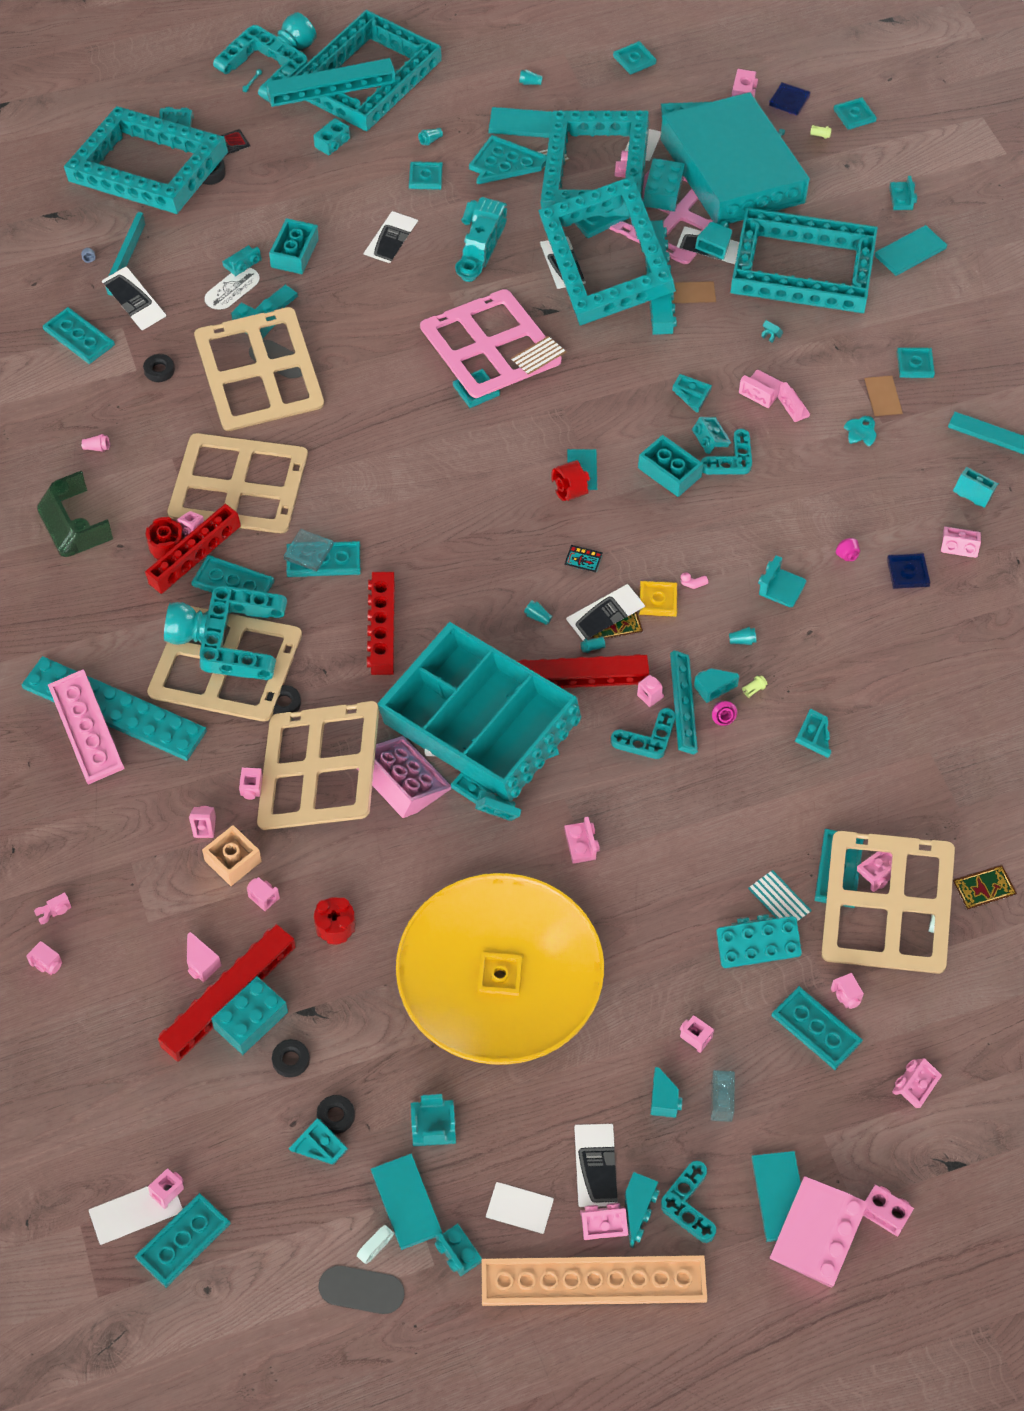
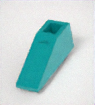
M633 1172L625 1192L629 1242L632 1248L636 1241L640 1243L644 1233L641 1227L643 1222L648 1223L652 1213L649 1207L651 1202L656 1203L660 1190H657L658 1181Z

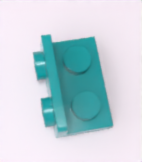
M172 107L160 108L159 118L191 127L194 114L189 108L174 109Z
M908 175L906 182H890L889 188L893 210H913L914 203H917V193H914L915 182H912V176Z
M248 245L222 261L223 266L234 276H237L262 260L260 249L258 247L253 249Z
M699 417L692 428L706 454H710L714 447H729L731 444L729 437L716 417Z
M483 790L479 791L475 809L509 821L520 817L521 809L515 807V801L509 803L498 795Z
M456 1224L443 1234L440 1232L436 1234V1248L440 1254L445 1253L449 1259L447 1263L453 1272L457 1271L460 1277L482 1263V1257L459 1224Z

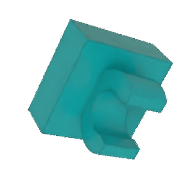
M767 320L762 325L765 330L761 336L765 339L766 335L771 334L769 338L771 343L774 342L775 336L780 338L783 334L780 327Z

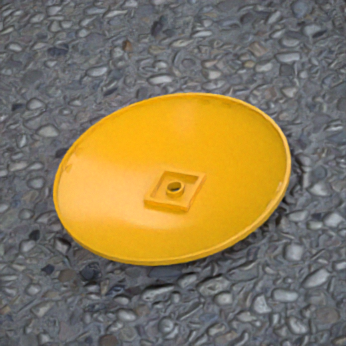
M493 873L457 881L434 894L415 912L407 924L399 943L396 957V977L399 994L407 1013L418 1029L436 1045L451 1054L474 1062L514 1064L530 1061L551 1053L567 1043L582 1029L592 1015L601 994L604 978V958L600 940L594 926L583 910L570 897L555 887L534 878L516 874ZM497 971H503L506 975L503 978H497L494 974Z

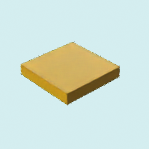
M640 581V600L645 607L639 610V615L676 617L677 583Z

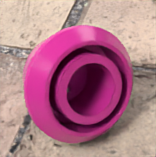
M846 538L836 547L837 556L845 561L856 560L860 553L858 540L854 538Z
M719 701L713 706L712 719L717 725L727 726L736 719L737 708L733 703Z

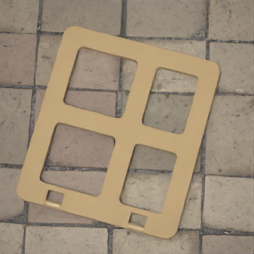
M286 307L274 310L273 312L252 315L195 330L196 344L224 430L232 431L318 410L323 407L324 399L294 309ZM266 317H276L275 320L266 321ZM285 323L295 353L276 359H269L260 329ZM216 329H224V332L214 333ZM246 332L255 355L256 363L222 372L218 371L209 341ZM299 367L309 398L284 404L274 373ZM260 376L268 396L270 408L233 416L223 385Z
M195 433L190 436L168 507V516L171 519L177 520L191 511L202 515L205 521L215 513L213 511L184 508L183 504L187 491L190 488L227 493L225 504L237 511L242 495L278 499L280 503L275 519L239 515L240 528L285 533L289 528L304 466L308 457L307 449L300 446ZM201 447L239 451L233 476L230 480L192 475ZM253 454L291 458L283 487L245 482ZM294 465L300 466L299 471H293ZM283 508L288 509L287 515L281 514Z
M191 606L192 608H194L196 613L199 610H201L202 613H205L209 610ZM229 614L227 627H230V630L222 648L237 650L245 631L284 638L276 658L273 678L268 680L260 703L256 706L218 698L227 676L223 674L212 673L206 691L202 695L165 688L164 686L178 655L200 659L201 645L193 643L175 645L167 642L148 687V696L154 700L257 721H268L272 717L282 685H284L296 648H298L301 640V629L296 626ZM286 646L292 647L290 654L284 653ZM269 692L274 693L272 701L266 700Z
M368 701L353 705L346 704L302 710L301 712L279 713L270 718L257 825L260 829L270 830L363 819L368 816L370 812L379 706L376 702ZM357 709L356 713L348 714V710ZM301 716L300 720L292 721V717ZM364 718L361 751L358 754L321 758L323 730L326 723ZM310 725L305 760L279 764L283 730L290 727ZM359 768L356 802L354 805L315 809L318 776L320 773ZM304 775L300 810L273 815L277 780L283 777Z
M847 831L836 832L833 835L822 958L827 962L936 974L944 972L947 964L955 854L954 845L951 842L939 840L931 841ZM856 838L868 839V845L856 844ZM919 844L930 845L931 851L919 850ZM847 849L889 852L892 854L890 890L888 894L843 889ZM908 855L937 857L939 859L937 897L935 899L904 895ZM841 906L885 909L887 911L885 949L883 952L847 949L837 946ZM903 912L925 913L935 916L931 957L903 955L899 952Z

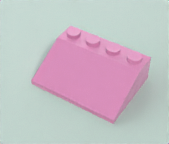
M404 736L376 744L372 786L402 818L418 813L451 790V785Z
M804 1176L769 1259L832 1288L868 1202Z

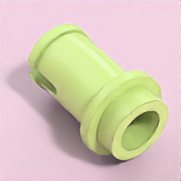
M812 125L810 135L827 139L830 138L832 129L829 126L820 127Z
M756 676L742 690L750 698L760 689L764 690L767 681L763 676Z

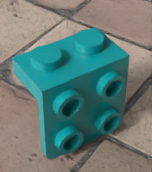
M776 555L773 561L768 562L765 570L767 571L766 574H762L759 579V595L792 608L806 585V579L782 570L783 558Z

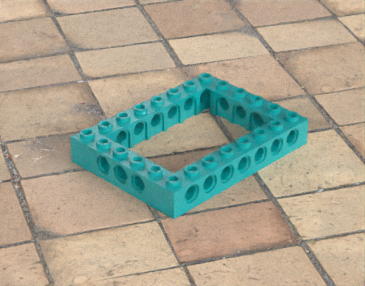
M365 10L294 75L299 76L339 68L369 39L410 58L399 70L395 71V83L378 87L376 92L370 97L368 96L361 106L360 100L352 98L345 93L305 100L366 132L442 61L440 45L368 10Z
M116 106L64 165V169L69 182L178 214L228 153L225 137ZM122 133L128 134L131 137L142 138L145 141H153L159 145L170 146L172 149L184 150L186 153H194L169 184L99 164L105 159L104 157L109 151L113 150L115 144L121 141L123 138Z
M553 111L541 194V209L592 191L560 190L562 188V177H564L563 165H565V154H567L568 132L572 136H630L625 178L633 176L642 198L649 134V111ZM623 201V205L620 208L608 210L599 216L630 215L627 213L625 202Z
M633 176L538 210L579 326L676 291L672 275ZM624 201L651 273L587 296L562 226L568 227L573 223L581 220L585 221L587 218L597 214L601 215L608 210L618 209L623 205Z
M746 207L730 293L864 313L878 227ZM758 236L856 250L851 286L845 285V283L837 284L828 281L811 280L812 278L804 279L792 275L790 277L778 275V273L770 274L759 270L758 272L752 271Z

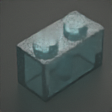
M713 1070L711 1079V1120L732 1122L735 1102V1072Z

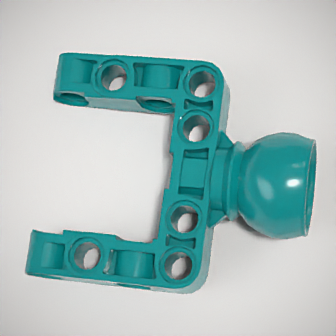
M298 12L289 15L284 20L281 30L277 32V36L258 25H252L215 58L213 66L222 73L229 74L233 69L244 63L249 55L258 50L282 65L266 82L292 77L308 63L307 56L299 50L306 49L312 45L317 37L316 30L312 23ZM264 82L258 90V95L270 103L266 82Z
M218 586L212 592L209 610L205 613H202L201 610L196 613L194 608L183 602H170L165 620L164 641L175 645L186 644L192 639L196 643L199 641L201 643L200 668L205 672L270 680L274 675L276 659L267 654L222 648L224 629L226 630L229 613L231 612L242 613L252 617L281 618L285 616L287 598L279 594Z

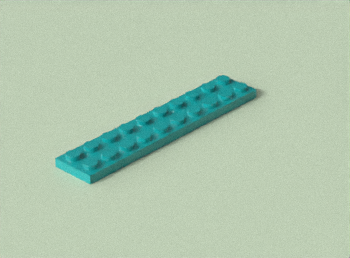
M42 656L21 685L23 689L54 702L48 684L78 671ZM87 676L107 726L186 761H188L207 732L206 727Z

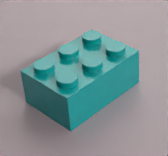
M653 158L644 191L643 203L645 207L675 212L684 178L685 163Z
M286 218L269 252L271 268L303 274L319 240L318 225Z
M662 435L639 454L638 469L679 497L702 477L703 463Z
M256 977L215 1014L211 1020L214 1029L244 1055L288 1013L287 1003L259 977Z

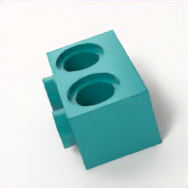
M334 118L314 134V147L328 156L350 139L349 126Z

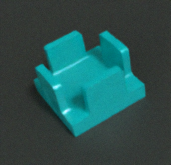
M442 1094L422 1095L421 1102L411 1103L413 1147L456 1144L453 1100H443Z

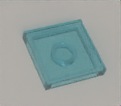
M300 529L285 552L284 559L317 572L331 550L333 541Z

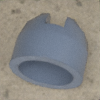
M84 248L82 250L81 256L84 262L90 263L95 260L96 256L93 249Z

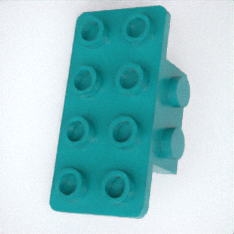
M769 914L758 915L757 919L749 920V917L738 918L737 922L732 923L731 926L719 927L716 930L720 962L723 968L800 957L802 954L797 919L794 916L775 919L769 917Z

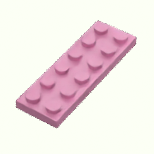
M84 669L48 684L88 785L125 769Z

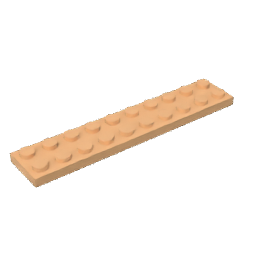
M704 1256L482 1259V1306L707 1302Z

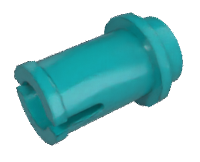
M603 636L591 640L584 639L580 642L582 652L587 654L590 651L606 647Z

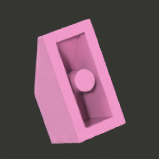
M194 807L189 816L194 838H214L216 821L214 807Z
M190 932L187 935L188 972L193 978H199L202 982H205L221 967L220 958Z

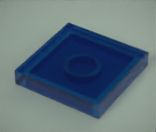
M781 82L771 98L769 106L798 116L809 99L811 92Z
M924 553L887 556L893 589L930 586Z

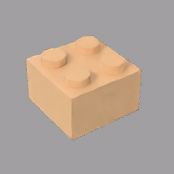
M234 825L202 849L205 862L230 886L234 885L262 862L260 850Z

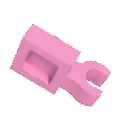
M622 151L621 161H616L615 177H625L628 151Z
M64 892L47 901V905L36 908L34 912L36 916L44 914L43 917L39 918V922L42 925L49 921L51 915L55 917L66 913L71 908V905Z

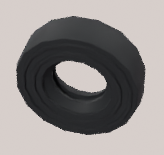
M154 354L148 357L143 365L145 376L153 382H164L170 379L175 371L173 360L165 354ZM159 364L165 365L163 371H153L154 366Z
M282 685L278 699L282 696H287L291 699V703L288 706L282 707L276 702L273 715L298 712L301 706L299 692L292 686ZM269 692L267 701H272L274 693Z
M289 1039L282 1041L275 1047L271 1059L273 1067L278 1074L292 1078L305 1072L309 1065L310 1056L308 1049L302 1042ZM290 1051L298 1054L299 1060L294 1065H287L282 1060L284 1054Z
M332 1095L320 1102L316 1117L334 1134H339L351 1127L355 1119V1110L348 1098L342 1095ZM334 1107H339L344 1111L343 1118L337 1122L331 1121L327 1116L329 1110Z

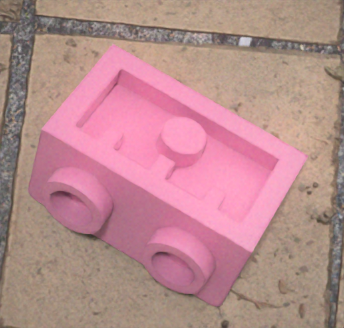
M787 382L780 384L778 399L794 422L808 418L810 413L794 389L790 388Z
M944 526L941 552L976 558L981 543V532Z
M584 817L583 823L565 825L564 830L572 863L596 860V854L599 852L598 840H594L595 828L594 824L590 823L589 817Z
M878 851L857 866V871L871 883L870 890L873 892L884 888L888 881H890L892 854Z
M925 1058L912 1060L907 1064L903 1076L896 1080V1086L892 1092L895 1095L902 1094L915 1108H920L942 1075Z
M620 1203L606 1204L607 1208H598V1205L585 1206V1210H580L584 1240L628 1236L626 1208L620 1206Z

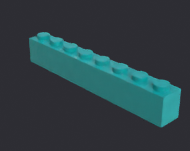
M387 58L266 82L267 95L271 107L392 84L395 83V70L391 59Z
M663 220L651 221L665 260L670 262L669 252H666L668 250V240H665V237H667V227L663 226ZM645 258L646 274H649L651 271ZM674 292L649 301L653 335L673 334V328L677 326L676 316L673 317V314H675V303H672L674 301Z

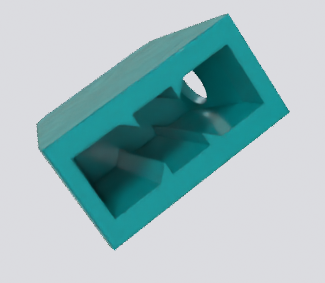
M721 221L720 224L710 222L698 235L695 249L724 260L732 235L729 224L725 221Z

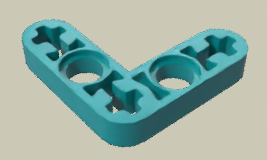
M738 429L734 432V456H707L702 458V473L748 474L752 467L749 432L745 429ZM740 436L744 439L742 443H740ZM744 449L747 453L741 454L738 450ZM742 460H745L746 467H743ZM728 463L731 466L724 468L721 464Z
M670 708L660 710L651 737L625 730H615L611 734V745L616 749L649 758H662L665 755L675 723V712ZM669 716L667 724H663L664 718ZM664 730L667 735L660 737L657 735V731ZM635 741H640L643 743V746L637 748L633 745V743ZM656 747H659L658 752L654 751Z
M693 1161L663 1196L661 1209L664 1214L699 1241L708 1243L716 1235V1226L687 1203L707 1175L706 1165L701 1161ZM698 1168L701 1169V1173L697 1174L692 1181L690 1178L693 1175V1171ZM686 1183L689 1185L690 1191L682 1193L678 1190V1185ZM672 1200L675 1201V1205H674V1206H675L676 1208H674L673 1206H671L670 1208H667V1202H666V1201H668V1202H671ZM682 1206L683 1209H681L679 1215L677 1216V1209L680 1210V1207ZM685 1213H691L695 1220L692 1223H686L682 1216ZM702 1228H710L711 1235H702Z

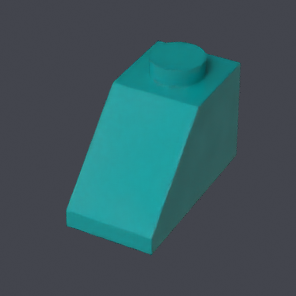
M710 668L707 671L699 672L695 676L694 688L704 701L708 703L738 687L740 676L737 673Z
M655 1067L651 1115L676 1118L677 1110H682V1098L679 1097V1089L659 1067Z

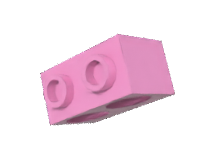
M875 1185L865 1200L868 1204L863 1216L898 1237L914 1208L906 1200L893 1196L887 1188ZM873 1200L881 1201L883 1206L875 1205ZM892 1212H899L902 1218H896Z

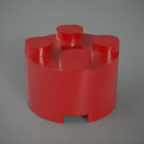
M578 460L552 469L551 479L552 482H556L558 488L555 492L562 501H569L588 494L587 481L590 480L587 471H583Z
M170 517L154 519L153 523L146 528L145 535L148 548L157 560L184 539L180 523L173 521Z
M331 897L319 901L314 911V924L318 937L327 941L328 944L338 945L346 942L347 938L355 932V913L347 899Z

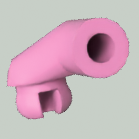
M687 572L681 574V583L689 588L696 589L708 584L706 576L693 579Z

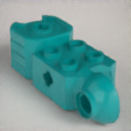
M485 197L479 199L473 212L470 233H467L465 236L466 244L463 248V256L455 265L456 273L464 281H474L482 272V268H486L506 225L507 208L504 207H507V203Z

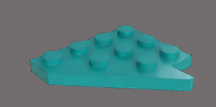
M491 135L469 164V170L479 173L477 184H483L539 172L546 165L547 155Z

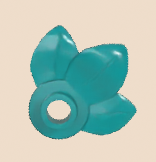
M870 416L851 419L843 427L849 431L848 440L850 444L863 440L870 447L876 439L875 421Z

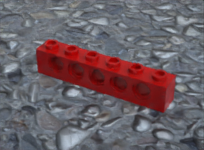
M227 504L220 507L145 571L149 585L160 594L164 593L241 527L238 513Z
M372 572V579H368V590H372V593L368 594V606H371V610H368V621H371V625H367V635L371 636V641H367V652H371V654L367 656V668H371V675H394V572Z

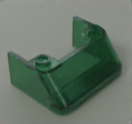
M82 470L52 482L37 505L38 514L58 553L63 557L73 556L113 540L108 519L91 526L84 518H77L71 521L61 502L87 491Z

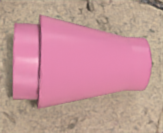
M101 434L88 439H82L83 450L102 452L109 450L110 442L107 435Z

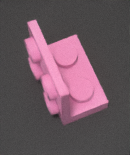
M756 370L751 377L744 375L741 378L739 393L769 408L777 399L780 384L783 382L760 370Z

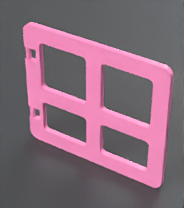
M650 170L644 176L642 201H644V191ZM692 189L677 204L675 212L659 209L669 214L663 221V226L667 227V235L679 221L687 222L701 229V231L710 222H713L712 219L707 220L689 211L698 200ZM623 221L610 226V230L627 236V238L640 243L634 226ZM623 228H626V229L630 230V232L628 233V232H626V231H624V230H622V229H623ZM668 243V249L674 251L673 254L669 252L671 259L682 264L690 263L698 254L677 248Z
M506 289L458 306L438 316L430 317L420 323L422 332L470 396L474 398L484 396L556 367L562 362V357L559 356L528 375L521 368L512 369L496 347L524 336H529L535 344L546 338L511 292ZM492 299V302L487 304L485 303L486 301ZM504 304L520 325L487 337L472 318V315ZM444 317L447 318V319L444 320V321H441V322L439 321V319H442V318H444ZM459 321L476 343L454 351L437 329ZM483 353L499 372L500 376L479 384L461 361Z

